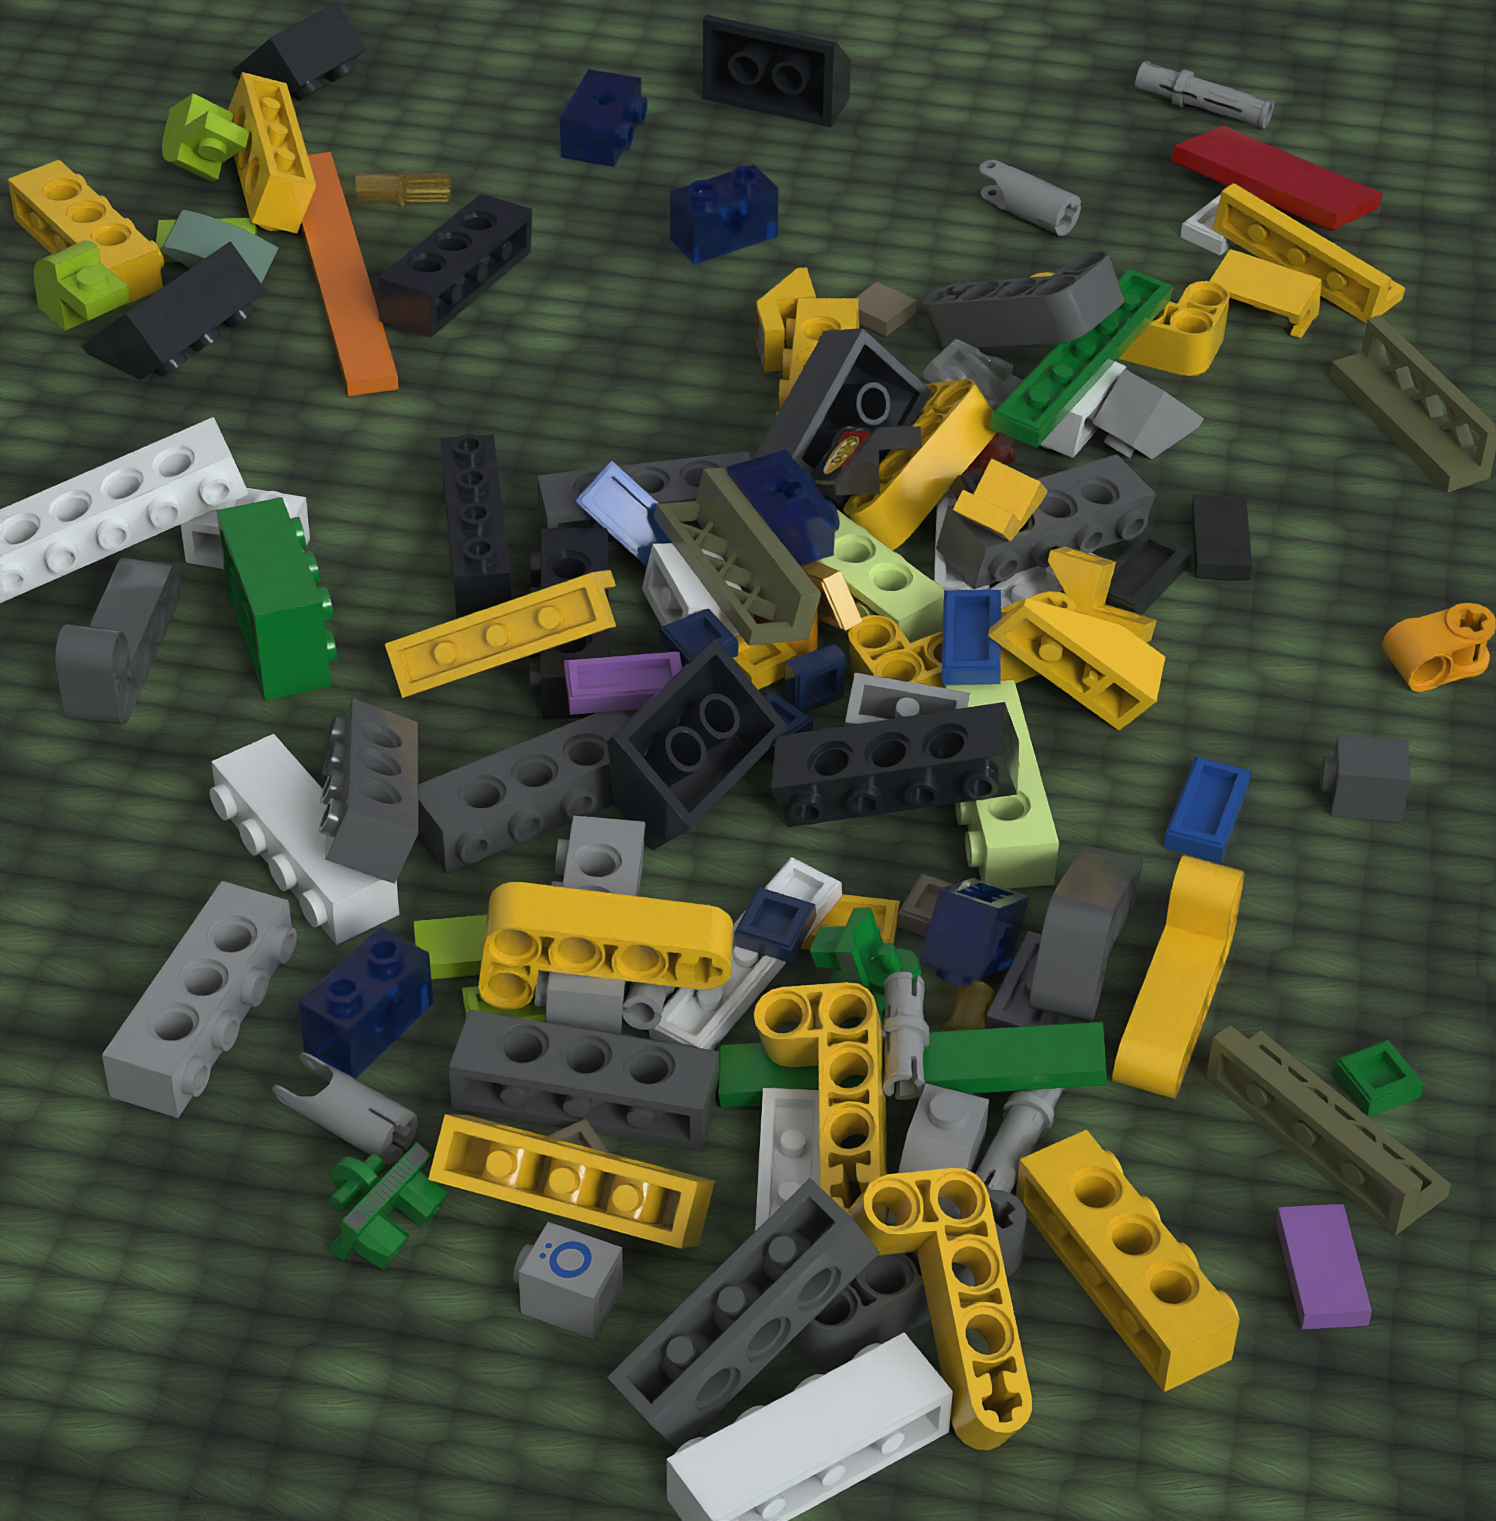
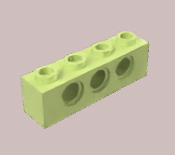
M800 484L755 508L800 566L810 561H815L841 571L861 618L869 615H882L890 618L898 625L910 643L943 631L944 589L941 585L929 579L905 561L900 554L893 552L870 535L864 527L858 526L834 508L829 501L818 496L804 484Z
M1007 680L1001 681L1000 684L946 685V689L970 693L968 707L1005 702L1019 739L1017 795L955 803L958 824L967 825L969 830L965 835V849L969 867H978L984 891L1054 885L1059 840L1015 681Z

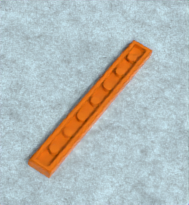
M331 152L309 154L308 158L316 182V188L300 226L347 394L351 397L399 389L398 374L383 324L379 321V311Z

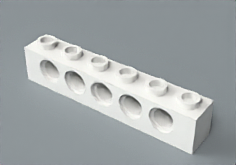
M214 417L0 509V603L249 495Z

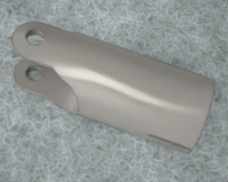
M987 160L981 163L979 167L980 173L997 183V185H989L981 190V197L985 201L1058 236L1066 235L1076 224L1081 211V200L1077 195L997 160Z
M302 1052L299 1055L300 1060L310 1071L330 1082L325 1089L315 1096H297L279 1085L272 1087L273 1093L283 1104L366 1154L378 1155L385 1164H392L404 1155L403 1150L407 1151L417 1131L418 1117L413 1111L308 1053Z

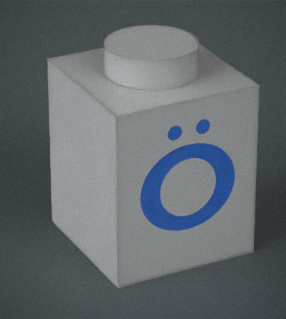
M547 1222L534 1245L526 1244L515 1264L513 1280L519 1284L521 1314L595 1340L623 1290L622 1247Z

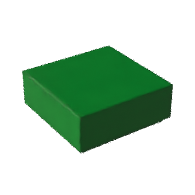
M1389 1040L1335 1059L1332 1075L1360 1111L1369 1118L1421 1097L1424 1083Z

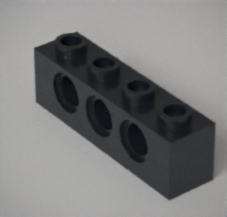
M481 193L378 277L375 293L379 300V321L430 338L434 336L531 252L532 209Z
M465 434L459 437L440 438L456 619L511 600L510 568L494 434Z
M607 528L541 529V551H531V584H541V587H530V594L592 572L608 570ZM606 589L605 593L609 602V589ZM609 629L531 655V658H541V662H530V696H541L542 719H576L595 714L570 715L564 661L610 657Z
M1005 702L776 736L771 791L788 827L1017 795L1019 739Z

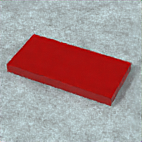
M1223 125L1175 145L1171 160L1177 165L1223 185L1230 186L1234 183L1264 202L1329 231H1333L1378 209L1383 193Z

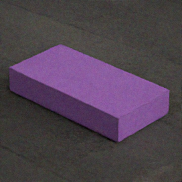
M666 652L564 661L570 715L642 708L682 669L680 653Z
M1344 1204L1278 1207L1275 1223L1301 1329L1369 1326L1372 1309Z

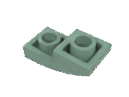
M182 210L160 251L192 268L231 241L260 283H262L279 248L230 223L200 213Z

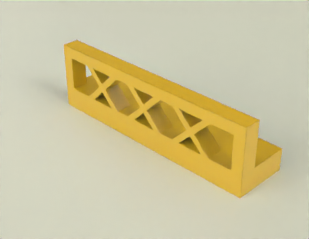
M1233 183L1221 192L1212 228L1214 231L1260 259L1321 278L1320 296L1367 324V319L1383 315L1403 299L1406 288L1391 280L1392 278Z
M611 570L592 572L385 643L402 698L616 627L605 593L606 589L616 586Z

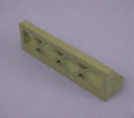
M1381 315L1367 319L1362 352L1332 361L1329 378L1446 493L1490 479L1496 453V424ZM1382 343L1385 346L1389 362L1380 354ZM1409 369L1414 373L1418 389L1414 387ZM1439 397L1444 401L1449 419L1443 413ZM1469 426L1480 436L1478 446L1474 444Z
M723 467L703 469L696 501L656 504L653 518L748 646L808 640L821 592ZM697 521L703 530L681 522ZM702 549L723 556L727 561L725 562L704 554ZM725 581L748 588L751 594L728 586ZM750 613L771 620L773 623L757 624Z
M1230 1025L1213 1037L1206 1079L1394 1236L1448 1197L1451 1183L1263 1031H1259L1248 1039Z

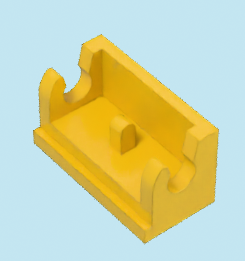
M1230 249L1210 279L1211 282H1216L1227 288L1232 299L1253 305L1254 308L1260 310L1265 309L1289 317V322L1295 324L1290 335L1297 338H1302L1312 321L1319 314L1321 278Z

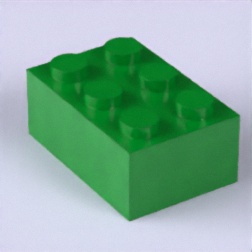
M282 497L216 510L227 596L264 700L268 701L331 687L329 663L337 662L338 657L332 631L330 629L325 630V621L333 620L332 603L327 587L317 588L316 586L320 583L314 553L312 551L303 552L306 549V540L300 518H290Z

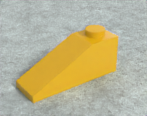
M1025 598L989 629L988 636L1119 731L1157 702L1165 656L1123 625Z

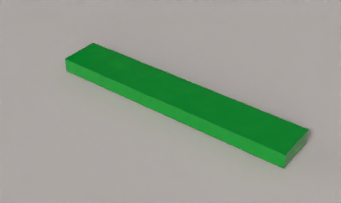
M1127 269L1118 279L1125 298L1124 303L1085 335L1068 342L1058 343L995 409L991 416L989 428L1037 448L1171 300L1173 286L1135 270Z
M1103 1022L929 1032V1045L927 1047L924 1046L923 1052L925 1084L966 1094L1106 1086L1107 1073ZM762 1043L721 1045L718 1088L721 1108L762 1106L763 1088L819 1090V1066H780L768 1057ZM860 1075L849 1076L839 1086L841 1088L857 1087L863 1083L866 1077ZM894 1082V1093L890 1097L886 1095V1098H895L896 1082Z

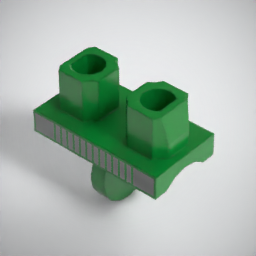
M854 908L846 926H820L811 945L810 953L816 968L841 969V971L833 972L828 984L858 983L870 991L874 996L881 1024H884L882 1011L885 1008V979L893 973L911 972L913 987V979L917 975L921 977L922 968L915 953L908 949L895 948L894 944L889 942L883 943L871 908ZM858 1017L861 1024L864 1018Z
M416 1142L381 1180L377 1176L385 1169L386 1165L378 1155L371 1154L364 1162L350 1156L342 1157L331 1168L330 1176L337 1190L329 1198V1203L339 1212H344L351 1203L355 1207L341 1221L339 1227L342 1233L331 1243L328 1250L342 1262L356 1251L360 1256L384 1270L400 1253L410 1237L406 1231L387 1217L391 1211L397 1207L422 1228L441 1209L449 1194L440 1183L428 1180L429 1173L425 1168L432 1154Z

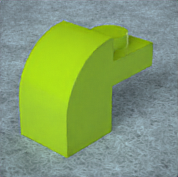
M192 93L169 110L162 141V154L167 162L206 181L213 182L219 178L222 163L246 148L250 131L232 123L234 113Z
M84 240L38 260L34 266L33 275L38 308L65 331L131 302L129 286L100 263L98 246L91 241Z

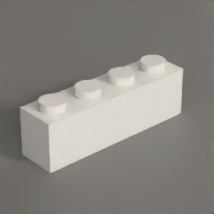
M275 734L211 761L215 787L210 789V798L217 814L224 821L231 819L239 829L240 836L247 850L254 856L260 854L269 864L270 872L278 887L283 891L290 889L296 896L301 910L311 926L315 928L321 926L333 942L338 945L400 915L397 880L393 884L325 859L326 835L319 833L320 822L327 806L320 803L323 789Z
M905 1333L883 1344L874 1343L868 1345L846 1364L825 1375H812L802 1381L793 1392L767 1406H754L742 1413L733 1424L706 1438L697 1437L683 1444L673 1456L667 1458V1500L682 1521H789L949 1433L953 1391Z

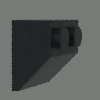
M338 2L269 38L234 68L232 72L238 80L242 72L287 83L290 97L297 94L300 100H303L324 87L321 80L330 75L335 82L355 70L357 66L353 60L366 51L367 48Z

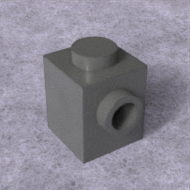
M1338 734L1333 758H1323L1320 777V791L1330 793L1331 817L1402 823L1411 781L1409 741Z

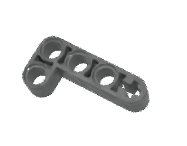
M1098 250L1074 258L1052 276L949 284L928 294L922 303L942 349H962L1068 342L1091 331L1124 303L1125 298L1108 252Z
M126 557L120 558L89 627L69 624L62 627L56 644L55 664L63 710L67 718L121 725L128 722L179 601L181 570L177 563Z
M1085 845L1081 848L1050 899L1029 1001L1030 1008L1088 1022L1093 1021L1101 995L1109 952L1128 919L1136 900L1143 868L1142 858Z
M987 1190L1006 1277H1008L1018 1269L1022 1261L1027 1219L1026 1208L1021 1200L1011 1193L1002 1190ZM957 1205L944 1212L953 1219H961V1213ZM917 1251L877 1255L789 1342L800 1357L810 1366L817 1369L834 1370L851 1361L859 1351L874 1343L883 1344L931 1320ZM952 1263L954 1276L967 1286H975L972 1272L960 1263Z

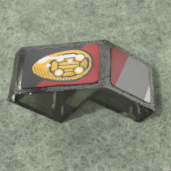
M921 426L845 428L804 482L803 495L880 494L879 450L921 448Z

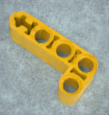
M1037 273L1031 277L1052 276L1055 273ZM1198 281L1190 284L1185 289L1178 304L1169 302L1118 359L1185 376H1195L1206 372L1224 340L1230 298L1228 289L1221 284L1211 281Z
M972 379L926 384L932 392L915 423L844 506L843 511L850 520L858 526L864 527L870 535L892 551L910 537L947 493L956 477L963 474L997 433V431L989 428L994 411Z
M1047 591L1028 597V599L1077 612L1074 600L1061 592ZM1023 600L1002 607L1001 618ZM882 615L862 617V623L849 629L848 641L853 679L855 673L946 688V685H942L943 631L910 643L898 625L890 618ZM1001 646V681L1014 680L1016 684L1040 674Z
M1186 855L1182 856L1171 889L1166 925L1119 1045L1112 1074L1113 1082L1175 1100L1231 947L1242 893L1244 871Z
M508 882L493 890L489 899L478 985L479 995L484 1002L495 1008L515 1010L524 1007L532 1001L535 995L539 970L696 990L718 988L725 984L732 974L733 920L722 909L710 905L526 882Z
M848 982L788 986L772 989L764 994L755 1006L754 1019L766 1054L776 1064L784 1067L819 1066L820 1188L848 1214L852 1205V1189L849 1181L858 1182L861 1192H863L876 1178L887 1175L886 1094L883 1091L885 1056L881 1035V1020L874 996L862 985ZM848 1018H864L863 1022L857 1027L850 1029L839 1028L841 1022ZM790 1021L800 1023L791 1032L784 1034L775 1032L783 1023ZM860 1075L866 1077L863 1083L857 1087L841 1088L839 1086L849 1076ZM858 1134L868 1137L857 1148L844 1149L839 1147L841 1142L849 1136ZM872 1204L875 1217L886 1225L888 1208L881 1204Z
M962 1168L896 1173L878 1177L867 1186L853 1203L848 1215L858 1224L880 1252L878 1255L917 1251L942 1378L953 1391L950 1417L955 1433L964 1444L976 1450H990L999 1447L1029 1420L1032 1412V1396L992 1207L985 1184L976 1174ZM938 1197L953 1201L960 1210L961 1219H953L947 1216L939 1206ZM872 1204H881L889 1208L896 1218L897 1226H887L881 1223L874 1215ZM952 1263H960L966 1266L973 1274L975 1286H967L961 1283L954 1276ZM966 1329L974 1330L986 1339L989 1346V1355L974 1351L966 1339ZM990 1375H993L994 1377L992 1381L990 1379ZM983 1401L985 1402V1406L988 1409L987 1411H985L983 1408ZM997 1410L999 1411L1000 1416H1001V1419H1000V1420H999L998 1415H997V1413H996Z

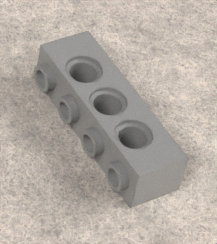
M573 815L570 840L558 839L555 875H563L564 879L563 882L552 881L551 886L639 896L643 867L645 822ZM539 970L535 992V1006L546 1007V1023L567 1024L576 1028L620 1035L622 1034V1012L625 1009L623 1004L626 999L628 981Z
M221 881L103 1052L102 1059L110 1097L179 1118L191 1098L199 1096L204 1091L209 1080L211 1068L222 1051L230 1050L234 1045L239 1033L240 1023L252 1006L257 1007L262 1002L268 988L269 979L280 963L285 964L293 954L297 932L291 925L288 900Z

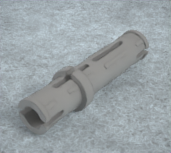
M1145 60L1141 64L1136 76L1135 88L1137 90H1144L1172 99V104L1179 107L1189 104L1222 116L1259 126L1261 129L1267 127L1273 113L1274 100L1264 99L1231 87L1194 77V72L1187 69L1177 72Z
M1065 1088L1022 1090L1014 1092L1008 1097L1003 1107V1122L975 1173L983 1181L987 1190H1002L1008 1193L1012 1191L1018 1179L1020 1159L1030 1155L1038 1138L1044 1137L1049 1133L1054 1122L1053 1117L1055 1114L1053 1109Z

